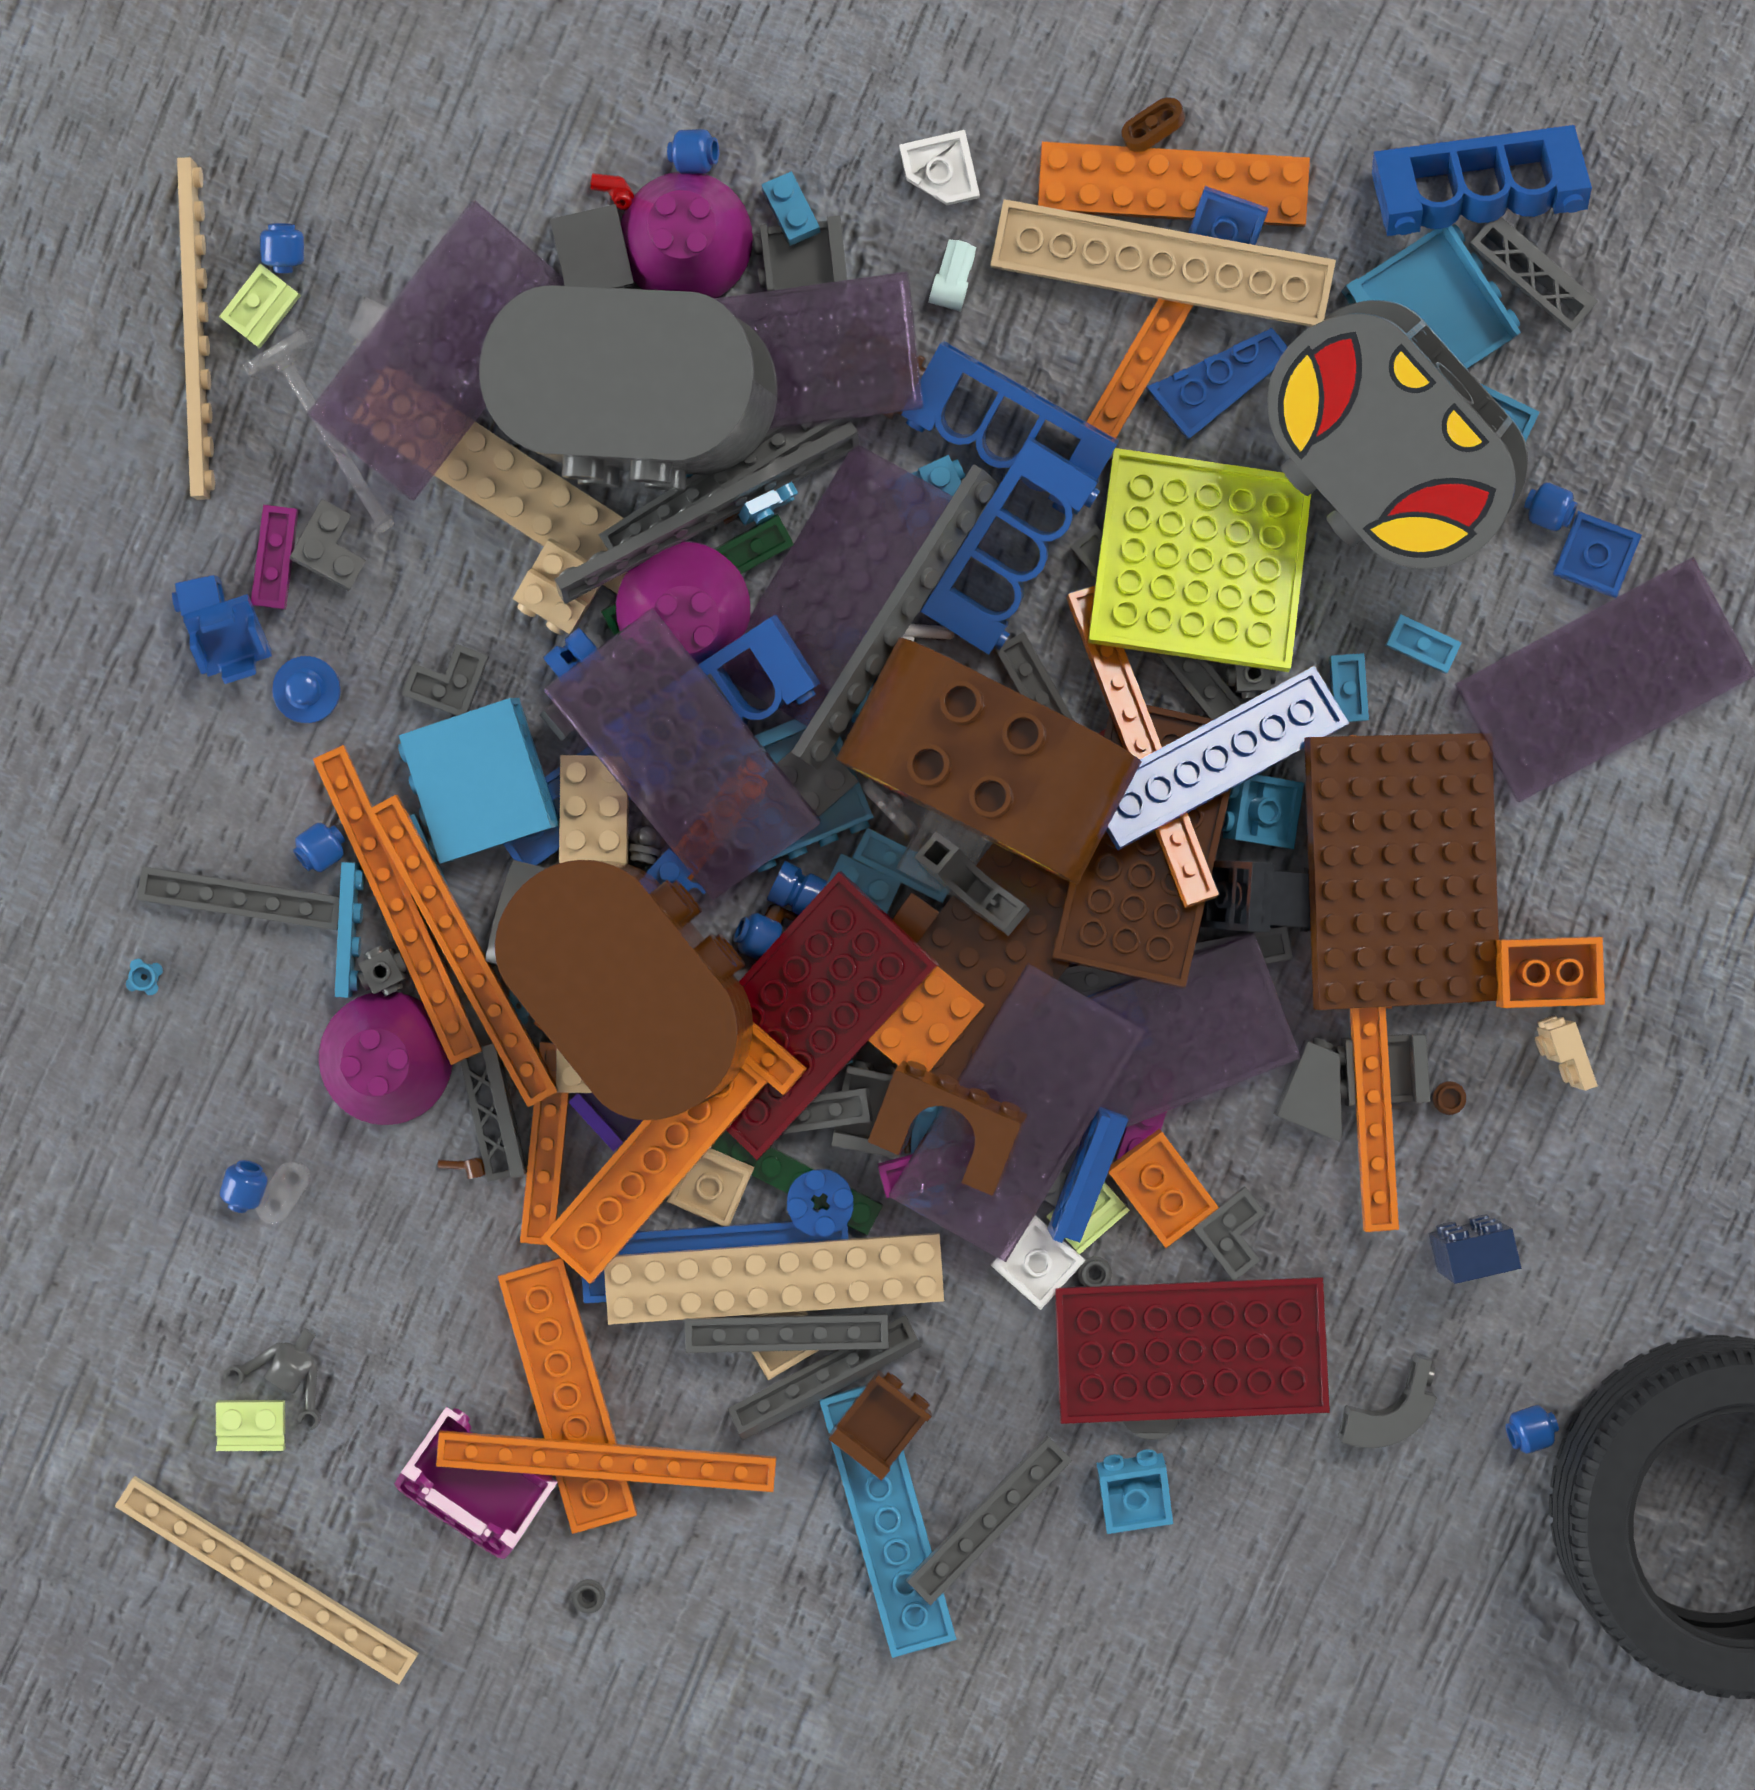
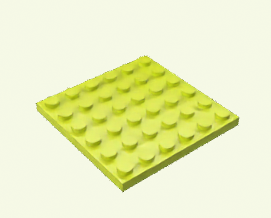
M1115 448L1112 453L1088 643L1289 672L1293 656L1311 494L1309 496L1302 494L1293 486L1283 472Z

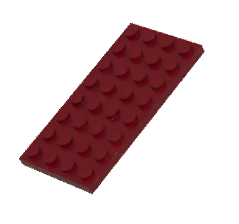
M842 871L832 878L739 981L750 1002L753 1022L807 1068L785 1095H782L767 1082L726 1129L756 1160L766 1153L863 1048L876 1031L939 965Z
M1323 1277L1055 1288L1061 1424L1330 1413Z

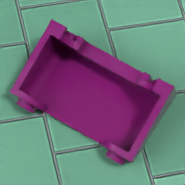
M446 1407L408 1461L394 1485L405 1496L492 1555L505 1559L514 1549L558 1482L552 1479L553 1475L437 1467L439 1431L472 1433L470 1432L472 1427L468 1423L470 1418L459 1409L453 1408L451 1410Z

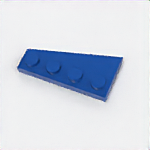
M1270 328L1168 378L1147 386L1146 390L1185 438L1189 440L1274 371L1280 357L1287 349V345L1274 329Z

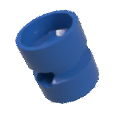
M579 627L565 638V646H556L543 657L570 690L585 679L586 671L592 672L605 659L603 654ZM575 656L577 661L569 664Z
M784 861L766 900L781 907L790 905L792 912L800 915L822 891L827 881L812 873L804 876L801 868Z

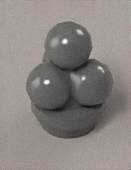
M650 810L646 811L641 818L643 827H636L631 830L629 840L632 844H629L628 852L631 853L630 861L653 866L656 860L661 857V849L665 847L667 838L663 832L656 830L661 825V816L657 811Z

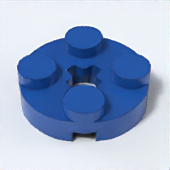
M813 1169L801 1174L792 1183L787 1195V1211L794 1225L802 1232L812 1236L827 1237L840 1231L850 1220L853 1213V1194L846 1179L837 1172L829 1169ZM822 1193L828 1196L826 1202L830 1205L827 1210L821 1208L819 1211H815L813 1209L814 1202L811 1201V1198L814 1195L820 1197Z

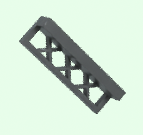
M1502 217L1486 223L1469 243L1471 248L1569 333L1576 328L1598 302L1596 298ZM1486 236L1501 251H1490L1480 241ZM1509 257L1528 273L1514 272L1510 268ZM1535 279L1553 295H1541L1535 289ZM1560 301L1576 314L1572 321L1561 312Z
M493 1043L482 1045V1052L480 1053H483L486 1071L482 1077L470 1070L468 1058L460 1062L487 1181L523 1176L527 1173V1166L503 1061ZM472 1077L479 1080L475 1088ZM482 1083L490 1087L494 1103L490 1109L477 1101L476 1093ZM480 1110L487 1113L483 1120L481 1119ZM490 1116L499 1122L501 1136L497 1142L486 1136L483 1126ZM487 1142L494 1146L490 1153ZM498 1148L506 1153L509 1170L494 1173L491 1158Z

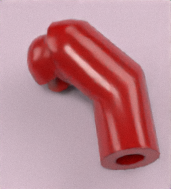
M592 173L591 190L608 192L619 210L629 209L634 193L623 177Z

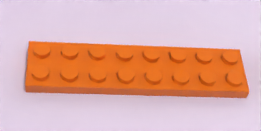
M1042 141L1038 206L1092 215L1193 220L1204 187L1207 186L1269 208L1263 225L1305 227L1310 157L1149 148L1142 152H1134L1126 146Z
M744 1063L733 1081L713 1098L675 1116L657 1120H643L541 1237V1240L589 1284L593 1283L767 1084V1081L747 1063Z
M559 1257L498 1275L544 1438L618 1444L565 1261ZM556 1476L572 1534L637 1516V1509L629 1481Z

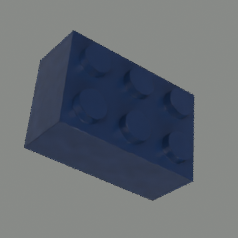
M1488 1214L1469 1218V1224L1457 1226L1456 1222L1443 1223L1436 1226L1437 1231L1429 1233L1437 1272L1454 1284L1522 1269L1513 1228L1495 1218H1489Z

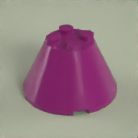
M673 172L657 177L644 185L634 195L631 206L624 211L621 219V227L633 280L642 290L696 292L716 300L741 279L749 264L753 247V233L747 210L731 188L712 176L703 173L682 174Z
M683 541L680 544L667 548L627 571L620 584L616 600L617 623L624 641L633 637L654 662L650 666L651 668L682 676L746 634L751 614L748 589L736 566L719 551L704 544Z
M381 991L376 994L369 993L357 997L344 1005L333 1016L321 1039L319 1069L329 1095L345 1112L364 1122L378 1125H393L410 1121L422 1115L442 1096L452 1074L453 1065L449 1062L423 1002L404 993L394 992L384 996Z

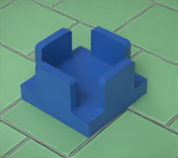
M248 594L183 614V621L190 636V650L201 674L206 673L209 677L222 673L224 684H228L255 675L256 662L272 657V650Z

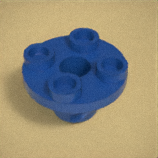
M312 656L296 657L287 661L276 673L272 687L273 698L278 709L289 719L300 723L319 722L328 717L339 702L341 693L340 679L334 669L325 661Z

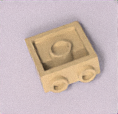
M550 538L544 545L533 567L525 575L513 600L519 603L517 608L522 613L530 617H535L538 614L546 619V626L551 631L563 635L564 632L571 634L577 629L601 586L564 604L558 594L554 579L559 577L565 569L577 567L588 560Z
M1551 1016L1538 1021L1539 1027H1537L1539 1036L1535 1037L1537 1048L1541 1056L1546 1055L1548 1060L1561 1063L1559 1064V1070L1564 1082H1569L1571 1087L1584 1091L1597 1087L1598 1085L1576 1022L1564 1020V1017L1557 1018V1016Z

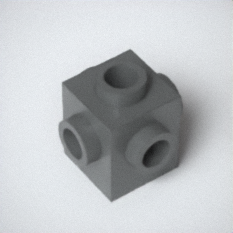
M1235 664L1226 667L1227 686H1232L1233 693H1241L1242 699H1253L1261 695L1262 692H1267L1271 689V684H1275L1276 670ZM1248 670L1253 673L1254 679L1248 676Z
M379 946L364 954L366 960L358 964L361 971L357 974L366 991L371 989L373 994L382 991L384 996H388L403 988L400 982L409 977L406 973L408 969L400 952L396 953L394 948L384 951L383 947ZM379 965L384 966L387 970L384 978H379L375 971Z

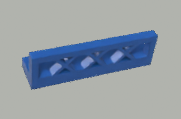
M1095 1105L1047 1228L1053 1240L1063 1243L1064 1238L1079 1243L1081 1242L1129 1119L1127 1116Z

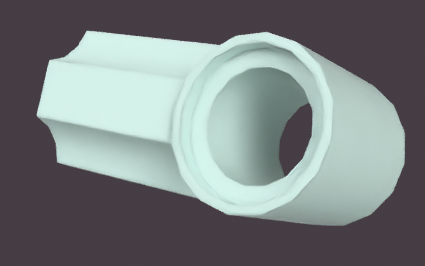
M948 240L939 274L936 273L928 303L961 312L969 284L967 282L968 275L975 257V246L960 240Z

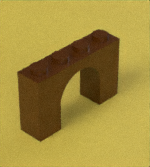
M902 1061L894 1071L868 1142L899 1155L907 1146L921 1111L934 1106H945L955 1109L969 1121L975 1135L974 1151L961 1183L993 1196L1000 1187L1028 1114L1021 1112V1108L1011 1102L1004 1101L1000 1103L989 1098V1094L981 1089L963 1087L951 1076L944 1074L938 1076L926 1071L927 1068L918 1062Z

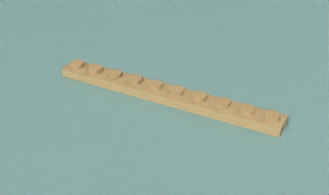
M191 157L177 158L190 496L197 500L210 499V491L215 489L214 471L209 470V457H213L214 445L212 437H208L207 423H212L211 403L206 402V390L211 389L210 371L205 369V356L210 354V343L208 336H204L203 322H208L209 314L207 302L202 300V289L207 288V273L205 268H201V255L206 254V242L204 235H200L199 223L204 221L205 212L203 201H199L198 188L203 187L202 168L197 167V164Z
M136 1476L132 1478L115 1505L122 1512L397 1684H400L419 1654Z

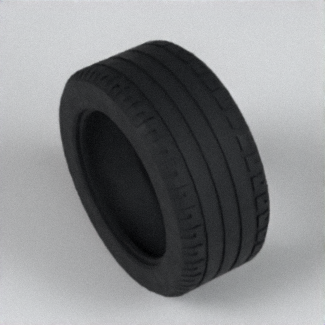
M1706 1335L1705 1338L1701 1339L1698 1336L1679 1339L1676 1344L1672 1345L1668 1342L1650 1349L1649 1353L1645 1356L1641 1353L1624 1363V1368L1620 1371L1616 1369L1601 1382L1602 1386L1598 1390L1594 1389L1582 1403L1583 1409L1580 1413L1576 1412L1566 1429L1569 1433L1566 1438H1562L1556 1458L1558 1462L1557 1465L1553 1466L1550 1486L1553 1488V1494L1549 1495V1516L1553 1517V1522L1550 1524L1553 1542L1558 1549L1556 1554L1563 1573L1567 1575L1568 1583L1584 1608L1610 1637L1642 1666H1646L1651 1672L1669 1682L1674 1681L1678 1686L1697 1693L1704 1691L1706 1695L1722 1698L1734 1696L1736 1699H1755V1606L1728 1613H1706L1688 1610L1671 1604L1654 1593L1644 1576L1637 1557L1634 1541V1512L1643 1479L1653 1461L1678 1435L1699 1422L1729 1413L1755 1412V1339L1741 1336L1730 1337L1728 1335Z

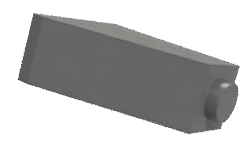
M1315 1037L1313 1043L1304 1040L1273 1114L1340 1142L1342 1137L1340 1054L1331 1051L1333 1044Z

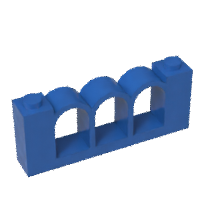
M1575 125L1374 151L1372 177L1387 236L1408 235L1420 232L1421 226L1428 229H1443L1458 221L1460 215L1476 223H1489L1502 217L1507 209L1521 216L1535 217L1546 213L1551 208H1553L1554 214L1588 210L1592 186ZM1540 162L1546 182L1545 187L1526 189L1514 181L1509 166ZM1494 168L1499 187L1497 194L1481 196L1467 188L1462 172ZM1447 174L1453 195L1450 200L1433 202L1420 194L1415 178Z
M945 341L939 344L901 414L907 418V425L920 432H924L925 429L932 431L936 426L939 434L944 439L957 445L970 444L976 440V449L981 459L988 465L997 468H1010L1019 453L1012 457L1002 458L991 452L986 444L987 429L1004 398L1007 397L1039 415L1025 443L1030 437L1036 439L1045 421L1048 420L1081 439L1069 461L1093 477L1099 478L1119 440ZM965 373L997 391L998 394L979 428L971 434L962 435L954 432L948 426L945 419V410ZM1021 477L1022 482L1030 489L1039 492L1045 491L1027 478ZM1050 494L1048 499L1053 501L1052 507L1065 514L1062 502ZM1074 509V514L1077 515L1079 512Z
M1030 437L920 612L988 655L993 648L1000 651L1010 633L1005 631L1009 624L1005 619L1011 617L1018 610L1024 597V585L1022 582L1035 578L1044 569L1049 557L1047 541L1060 538L1069 529L1074 518V509L1080 512L1083 505L1088 508L1091 507L1100 493V490L1095 488L1099 480ZM1022 476L1062 502L1065 509V521L1059 529L1052 532L1041 531L1003 508ZM996 517L1004 520L1037 543L1040 550V560L1035 568L1029 571L1014 570L978 548ZM971 557L999 573L1012 584L1015 599L1009 608L1003 611L990 610L953 587Z
M774 615L603 728L647 795L656 790L662 795L677 785L674 778L682 773L681 771L693 767L706 756L710 745H723L731 742L745 730L749 719L761 720L777 712L784 705V702L787 705L794 700L799 705L816 695L813 688L820 684V681L777 615ZM749 648L775 688V699L773 704L767 709H756L750 706L723 668V665ZM709 674L712 675L736 714V724L733 731L729 734H717L711 731L705 725L684 692ZM671 699L688 723L697 740L696 752L690 759L674 757L666 749L645 717Z

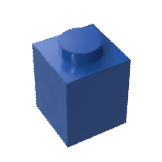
M211 575L174 583L176 592L172 593V601L175 611L181 612L182 617L183 614L225 601L221 578Z

